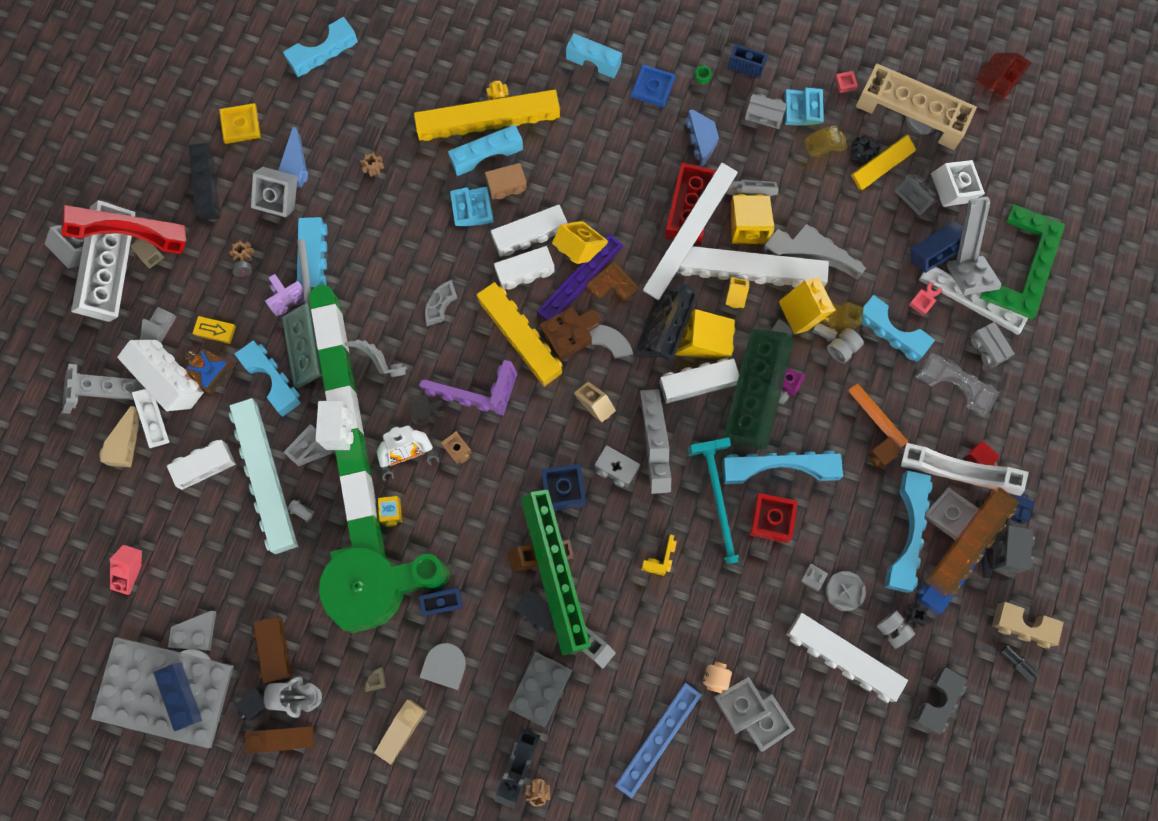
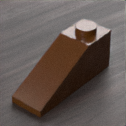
M563 540L567 561L573 560L574 555L570 540ZM533 545L518 546L508 552L512 572L538 568Z
M314 726L245 732L246 754L314 748Z

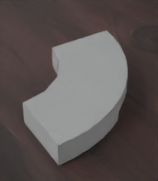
M452 280L436 288L426 304L425 321L427 326L445 321L446 307L457 299Z
M599 325L589 331L592 337V345L606 347L611 351L614 359L633 355L629 342L617 330Z

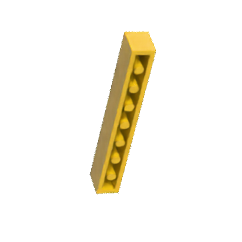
M556 90L415 112L414 116L419 141H430L433 138H447L451 135H465L469 132H483L487 129H501L506 126H519L524 123L555 120L560 118V107Z

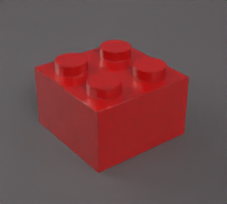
M759 493L754 501L749 535L785 543L791 541L798 501Z

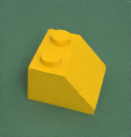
M580 221L560 224L552 244L561 253H565L570 257L572 262L580 264L589 262L607 245L608 240L585 222Z

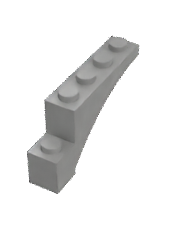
M807 224L794 239H791L788 233L778 229L765 244L762 251L767 255L829 261V266L849 274L856 280L860 278L866 269L862 262L853 259L848 255L847 251L838 248L831 239L823 237L816 228L810 227Z
M659 389L641 390L640 398L645 428L651 494L671 492L669 442Z

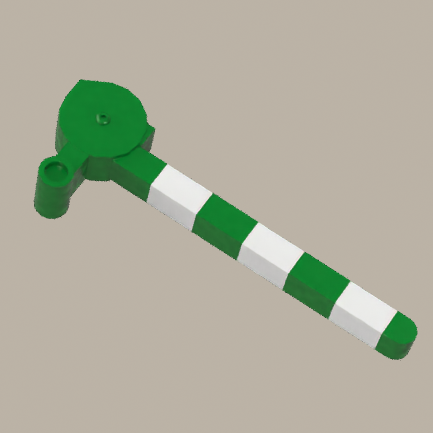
M318 285L311 290L309 301L326 400L343 401L355 416L354 425H351L353 444H350V450H335L352 547L330 552L332 560L326 565L320 578L319 596L326 614L342 630L356 633L387 623L398 611L403 600V594L426 588L432 591L444 589L450 581V571L442 561L431 554H422L413 562L395 566L386 558L349 348L344 344L347 342L341 304L329 286Z

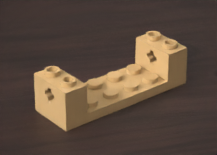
M877 63L856 105L857 108L872 114L878 103L942 131L938 143L955 150L964 137L977 108L972 104Z

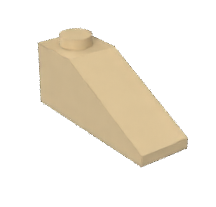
M130 406L105 440L103 448L100 450V459L104 464L131 467L140 422L136 407Z
M406 700L374 753L392 765L427 711L412 700Z

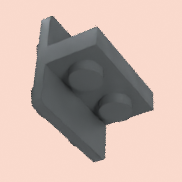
M907 174L905 176L906 179L894 191L919 216H922L934 202L939 200L937 197L938 193L932 187H926L924 185L925 180L918 174Z

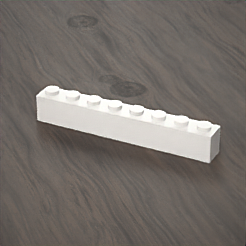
M692 246L677 273H681L684 276L699 275L702 278L718 277L721 280L735 277L755 281L758 284L773 283L776 286H783L785 284L792 285L795 288L804 280L819 277L823 287H825L828 282L829 261Z

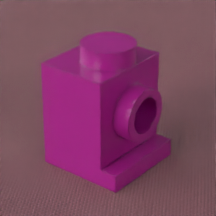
M784 366L782 370H777L773 379L776 380L775 385L784 392L787 391V394L794 397L806 375H801Z

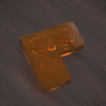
M615 262L598 274L586 286L598 300L613 289L624 301H627L639 290V287Z

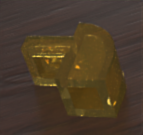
M837 126L822 128L804 139L811 156L822 157L831 150L844 151L848 148L846 137L842 132L838 131Z
M849 302L840 306L832 303L835 311L822 320L830 324L829 327L853 329L861 325L864 308Z

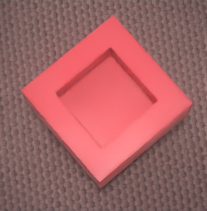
M853 71L836 74L835 81L839 93L857 90L858 84Z

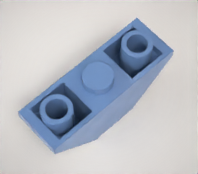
M692 109L689 110L688 117L686 118L687 129L690 128L691 144L695 145V159L699 160L701 167L705 165L717 147L719 136L715 122Z

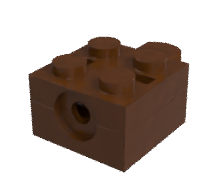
M572 306L541 323L540 332L554 355L561 362L592 344V337L589 331L599 326L600 317L595 310H588L578 316Z

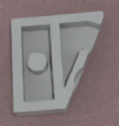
M310 424L283 453L298 466L332 454L335 450H326L316 441V428Z
M209 611L172 626L168 648L211 651L216 611Z

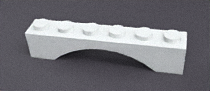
M910 443L906 444L901 467L1019 496L1025 491L1029 473L1010 467L983 465L956 459L927 447Z

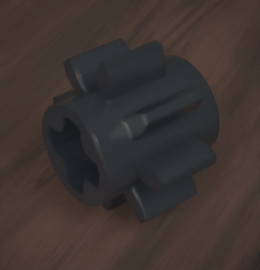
M916 603L915 608L912 604L907 605L909 610L903 612L907 618L905 623H912V628H917L918 623L921 627L926 626L924 621L930 619L926 612L928 608H921V603ZM916 612L919 613V616H917V619L914 618V615L916 614Z

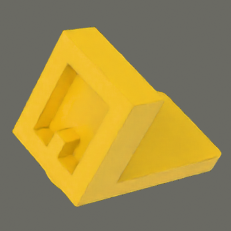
M670 534L668 538L663 565L659 564V560L648 558V561H643L642 571L662 576L666 574V571L670 572L672 560H669L670 552L674 553L677 542L673 540L674 535Z

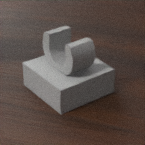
M809 564L800 582L818 592L828 573L813 564Z

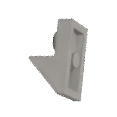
M157 307L150 321L143 318L140 340H157L162 343L176 316Z

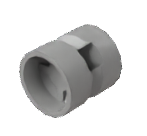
M845 328L838 335V339L835 338L827 346V350L835 360L845 364L852 357V354L856 353L864 345V342L857 332L850 328Z
M897 610L886 616L876 625L883 635H888L887 640L894 649L902 646L915 635L913 629L908 624L903 623L904 618Z

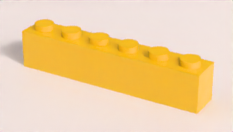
M494 282L476 294L478 302L543 387L562 374L561 367L563 365L557 357L553 358L550 354L551 349L546 343L542 344L539 340L540 335L534 328L531 329L529 327V321L524 314L520 315L518 313L517 305L513 300H508L506 297L507 293L502 286L498 287Z

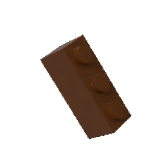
M274 617L254 622L252 635L254 640L257 641L258 648H255L257 660H260L261 668L258 669L260 680H263V683L269 684L292 678L283 618Z

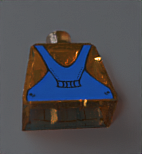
M202 349L198 354L190 350L184 356V360L190 363L185 370L210 395L234 369L227 360L205 349Z

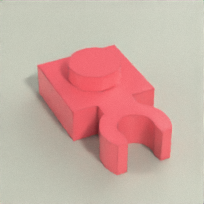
M933 282L926 286L925 291L921 289L909 304V306L923 316L937 301L933 297H936L942 290L939 288L937 291H932L931 286Z

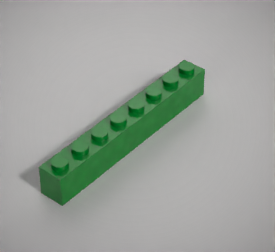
M549 491L530 492L521 499L561 653L563 656L580 652L591 647Z

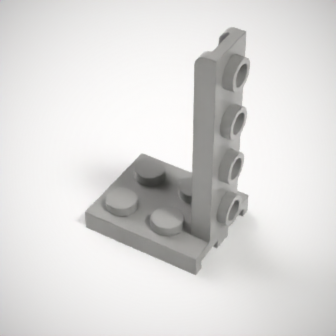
M988 197L969 199L957 260L948 261L947 269L963 295L998 290L1001 287V282L984 256H979L990 207V199Z
M69 364L64 379L62 413L70 414L72 408H76L78 395L134 400L132 392L146 388L137 379L82 375L77 373L76 364Z

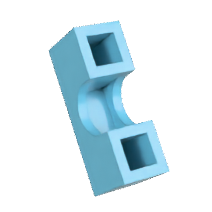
M573 33L566 47L567 60L579 65H583L585 60L591 61L598 67L599 73L613 79L621 66V52Z

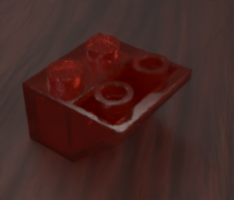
M995 53L975 80L1005 99L1032 62L1018 53Z

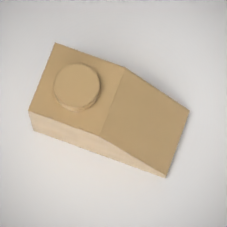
M587 382L574 392L575 396L591 415L601 423L616 411L608 396L590 382Z

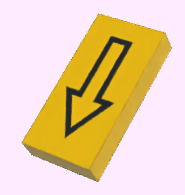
M198 316L192 334L230 344L236 326Z

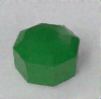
M705 65L697 67L694 73L695 81L700 84L709 83L712 78L711 69Z

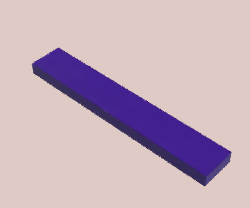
M609 233L605 238L608 240L607 245L589 262L581 263L540 307L537 314L547 321L565 311L623 248V244Z

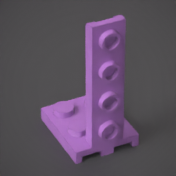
M504 360L497 371V382L492 385L491 397L428 380H422L419 386L424 391V394L428 396H442V399L449 402L453 400L460 401L459 403L464 406L470 407V405H474L482 411L488 412V410H493L496 414L504 416L517 372L511 361Z

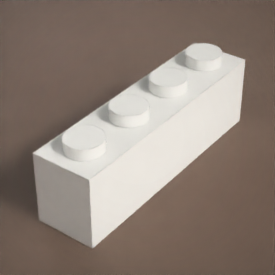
M560 205L493 229L491 230V236L499 256H509L519 249L524 250L537 242L543 243L547 241L550 237L556 235L560 224H566L567 221Z
M723 358L714 364H701L699 368L692 369V367L682 369L679 373H665L660 378L659 383L665 403H670L736 386L741 379L735 360Z

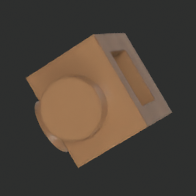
M457 431L441 442L443 448L456 465L459 462L462 464L470 458L471 449ZM457 445L461 447L459 451L454 450Z

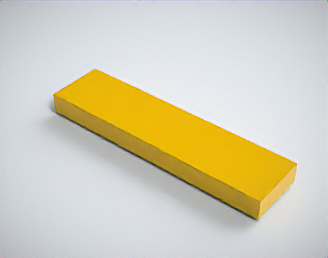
M909 135L903 136L851 174L859 190L865 189L916 151Z

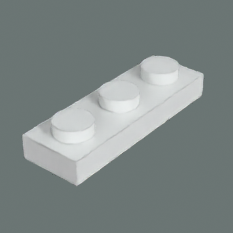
M147 389L132 392L149 448L169 443L156 399Z

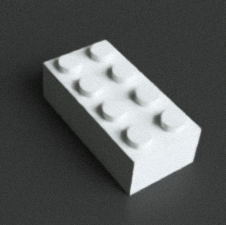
M130 340L117 357L166 411L191 409L204 393L199 384L191 379L187 371L179 366L175 358L167 353L163 345L157 340Z

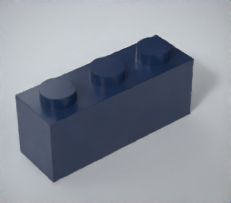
M954 221L922 242L910 248L911 262L927 273L957 254L963 227Z
M182 662L154 671L153 674L174 732L203 721Z

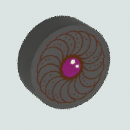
M245 261L234 263L232 265L233 274L238 277L250 275L252 273L251 264Z

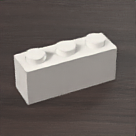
M547 246L494 263L500 285L507 290L513 289L521 283H531L539 277H549L554 273V264Z
M215 440L209 443L208 447L193 450L190 455L184 458L174 459L171 464L167 465V468L175 486L183 490L236 465L228 445L222 440Z

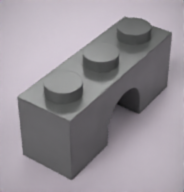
M946 667L939 668L930 686L939 691L941 702L937 707H933L928 703H921L912 722L933 734L940 735L944 733L949 724L947 720L950 714H954L958 704L956 702L959 696H963L967 686L965 684L967 679Z

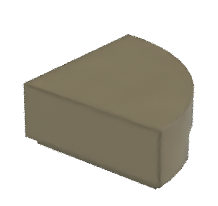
M383 667L374 670L365 684V692L386 688Z

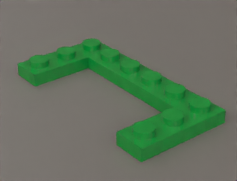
M1013 204L1010 207L1006 223L1040 236L1022 291L1019 293L1001 285L998 290L981 292L979 299L1033 319L1036 316L1065 224Z

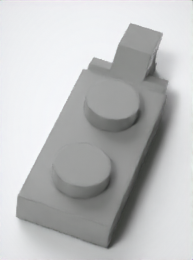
M741 180L733 181L726 192L731 195L744 193L748 196L763 194L764 196L771 197L778 195L779 189L776 182Z

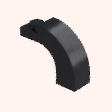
M521 728L496 793L495 802L514 809L540 735Z

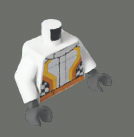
M410 426L392 428L390 432L383 435L384 441L380 443L377 449L379 464L383 468L381 476L384 481H386V474H390L391 478L394 479V474L388 465L398 464L425 454V452H427V462L429 465H432L431 458H436L437 462H439L438 453L432 450L433 447L424 432L413 430Z

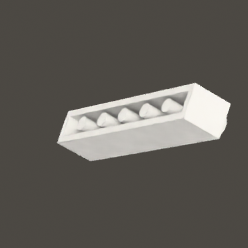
M803 613L797 615L786 634L790 637L792 643L808 648L807 652L816 658L818 656L825 659L824 663L833 669L839 668L843 671L842 675L848 679L858 680L861 682L860 686L867 691H875L878 693L877 697L884 702H897L908 682L907 679Z

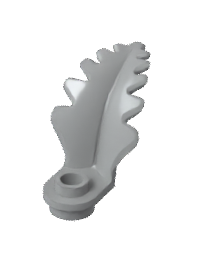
M366 340L344 343L345 346L359 348L368 354L380 374L390 373L391 377L406 374L405 370L407 367L402 366V363L393 364L388 369L382 351L378 350L374 344H368Z

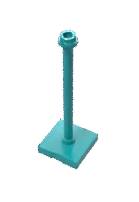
M724 438L690 445L686 449L687 457L703 454L704 457L706 456L727 557H724V560H726L727 564L738 562L739 555L734 553L714 459L715 451L725 450L731 446L730 439Z

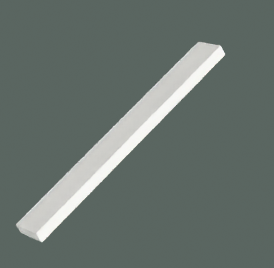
M721 163L644 287V292L657 300L661 298L736 177L737 171Z

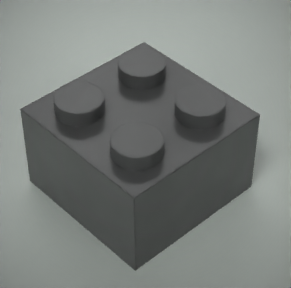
M1007 526L995 531L992 570L1011 574L1030 570L1034 561L1031 555L1032 547L1035 544L1033 530Z

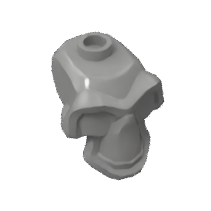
M295 677L288 683H271L264 692V704L268 710L286 711L289 716L294 718L299 717L301 710L305 712L312 711L319 706L322 700L320 689L311 683L303 685L302 677Z

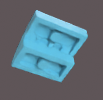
M823 89L785 90L784 103H787L784 113L785 125H813L824 122Z
M467 187L450 191L456 226L494 223L488 187L469 190Z

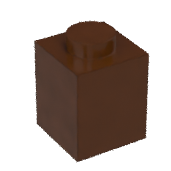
M888 437L867 455L870 457V462L875 467L881 469L903 451Z

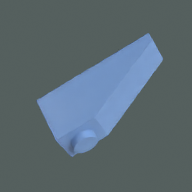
M293 127L278 171L296 175L297 187L302 188L303 183L307 181L308 172L301 137L297 128Z

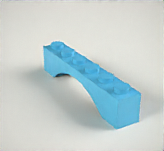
M825 451L823 454L805 452L804 455H796L795 452L785 453V456H777V453H768L765 456L759 457L758 454H747L746 457H738L736 454L727 455V458H724L722 461L723 484H743L758 472L778 467L801 470L819 481L840 480L843 477L841 454H835V451Z
M906 471L902 474L899 493L908 511L909 534L901 555L887 568L884 588L909 593L917 586L916 569H919L921 559L918 556L919 550H922L924 543L921 537L922 531L925 530L927 524L924 518L930 504L927 498L928 493L932 490L930 475Z

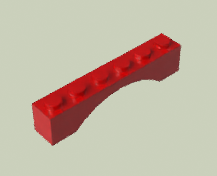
M64 205L61 218L62 236L83 239L100 233H118L145 240L165 252L178 254L183 252L186 243L185 225Z

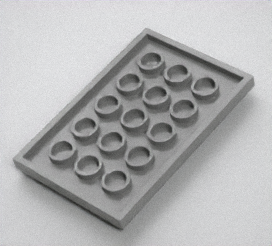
M116 637L114 638L91 719L211 748L234 666ZM182 662L203 721L174 732L153 672L168 665Z

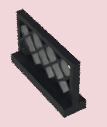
M681 284L680 288H666L661 298L655 300L634 355L637 357H660L667 361H673L699 293L688 284ZM671 302V305L665 310L664 307ZM664 319L665 322L658 326V323H660ZM655 327V330L649 335L650 331ZM658 335V339H656V340L652 343L651 340H653V339Z

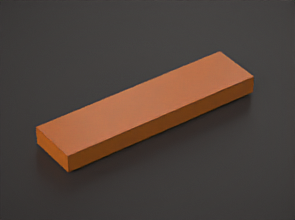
M859 384L849 389V393L887 437H890L900 449L908 443V440Z

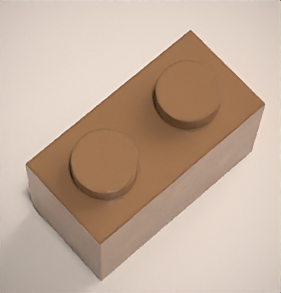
M520 163L485 172V180L491 199H502L507 195H517L526 191L527 182Z

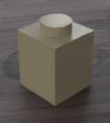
M138 238L130 245L149 269L164 259L159 250L145 240Z

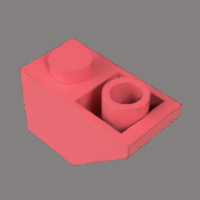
M122 545L110 558L111 590L127 595L131 593L141 568L142 550Z

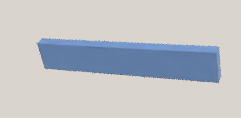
M687 683L683 684L614 785L632 799L702 694Z

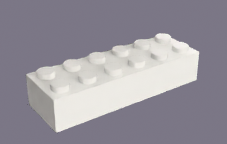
M99 200L90 206V210L135 217L136 213ZM100 233L84 238L71 312L108 322L118 317L132 236L118 233Z

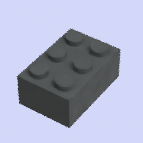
M535 652L508 709L546 727L572 670Z

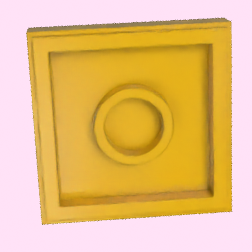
M255 103L219 109L225 144L261 138Z

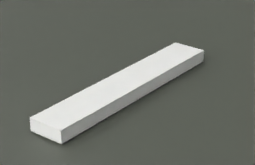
M934 267L927 273L923 271L919 278L921 282L927 285L933 282L932 288L936 290L941 288V293L1017 335L1021 333L1028 320L1027 317L979 299L981 292L963 295L952 275L937 267Z

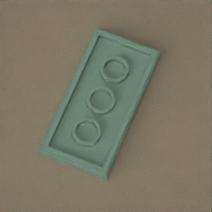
M309 303L303 304L282 317L295 388H300L322 376Z

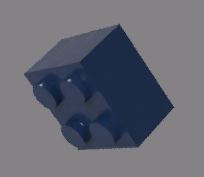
M580 464L541 469L544 490L549 491L554 511L586 506Z

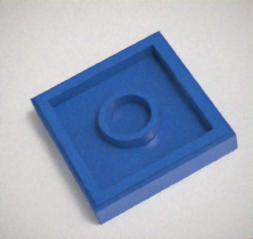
M643 64L631 97L664 108L676 75Z

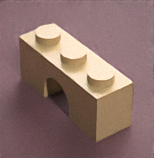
M1007 602L997 604L992 626L998 628V632L1007 635L1013 633L1018 635V639L1027 642L1033 640L1037 642L1038 646L1049 649L1050 646H1058L1064 622L1043 615L1036 617L1035 623L1031 628L1023 621L1024 608Z

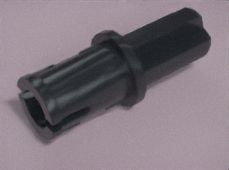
M1009 644L1000 651V654L1013 665L1012 668H1016L1029 681H1033L1038 676V672L1025 661V657H1021Z

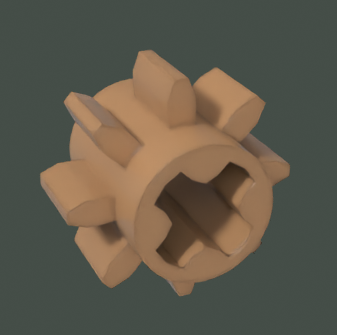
M374 152L368 155L365 154L364 160H360L363 172L366 173L368 171L371 177L375 174L379 175L380 169L384 168L383 163H381V156L376 157Z
M239 240L238 243L232 244L233 250L229 253L233 256L235 262H239V260L245 262L252 261L251 256L255 251L251 248L249 242L244 244Z
M542 779L532 780L530 785L525 786L526 801L530 800V804L533 806L544 805L546 800H550V785H546Z

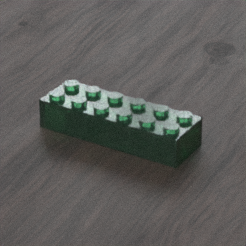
M751 329L723 438L730 439L731 444L767 450L794 340L788 333Z

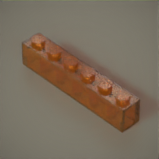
M1001 487L992 490L925 582L944 597L954 596L961 588L960 582L963 579L966 580L972 573L971 567L974 563L978 564L983 558L982 552L985 548H990L995 542L993 537L996 533H1000L1006 527L1004 522L1008 517L1011 518L1017 512L1016 506L1019 501Z

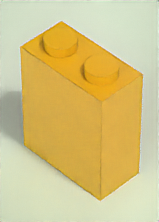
M819 277L804 280L779 301L794 334L809 331L835 311Z

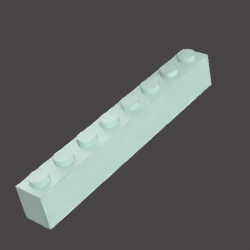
M251 398L230 405L231 412H229L231 422L235 423L236 430H234V435L241 445L239 453L246 462L244 471L251 480L249 489L251 494L255 495V510L261 516L259 521L262 532H265L267 538L264 539L265 546L268 551L270 550L274 554L298 547L258 404Z

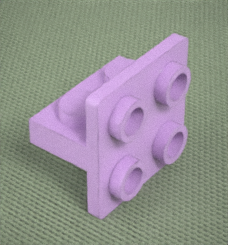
M275 274L269 277L272 283L270 288L275 295L265 302L275 316L283 315L291 307L304 302L303 288L299 281L284 288Z

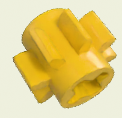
M501 81L491 82L489 88H486L488 100L509 96L507 85H502Z

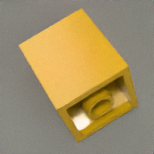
M745 194L733 195L731 200V244H766L774 231L770 196H764L763 194H756L754 196H746Z
M696 309L693 310L675 355L717 360L732 356L735 320Z

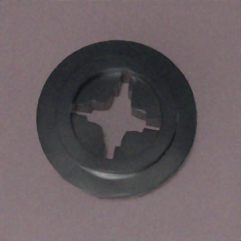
M863 135L862 137H857L851 144V153L860 162L868 163L879 155L880 147L878 146V141H875L872 136L866 137ZM868 144L867 151L862 153L864 146Z

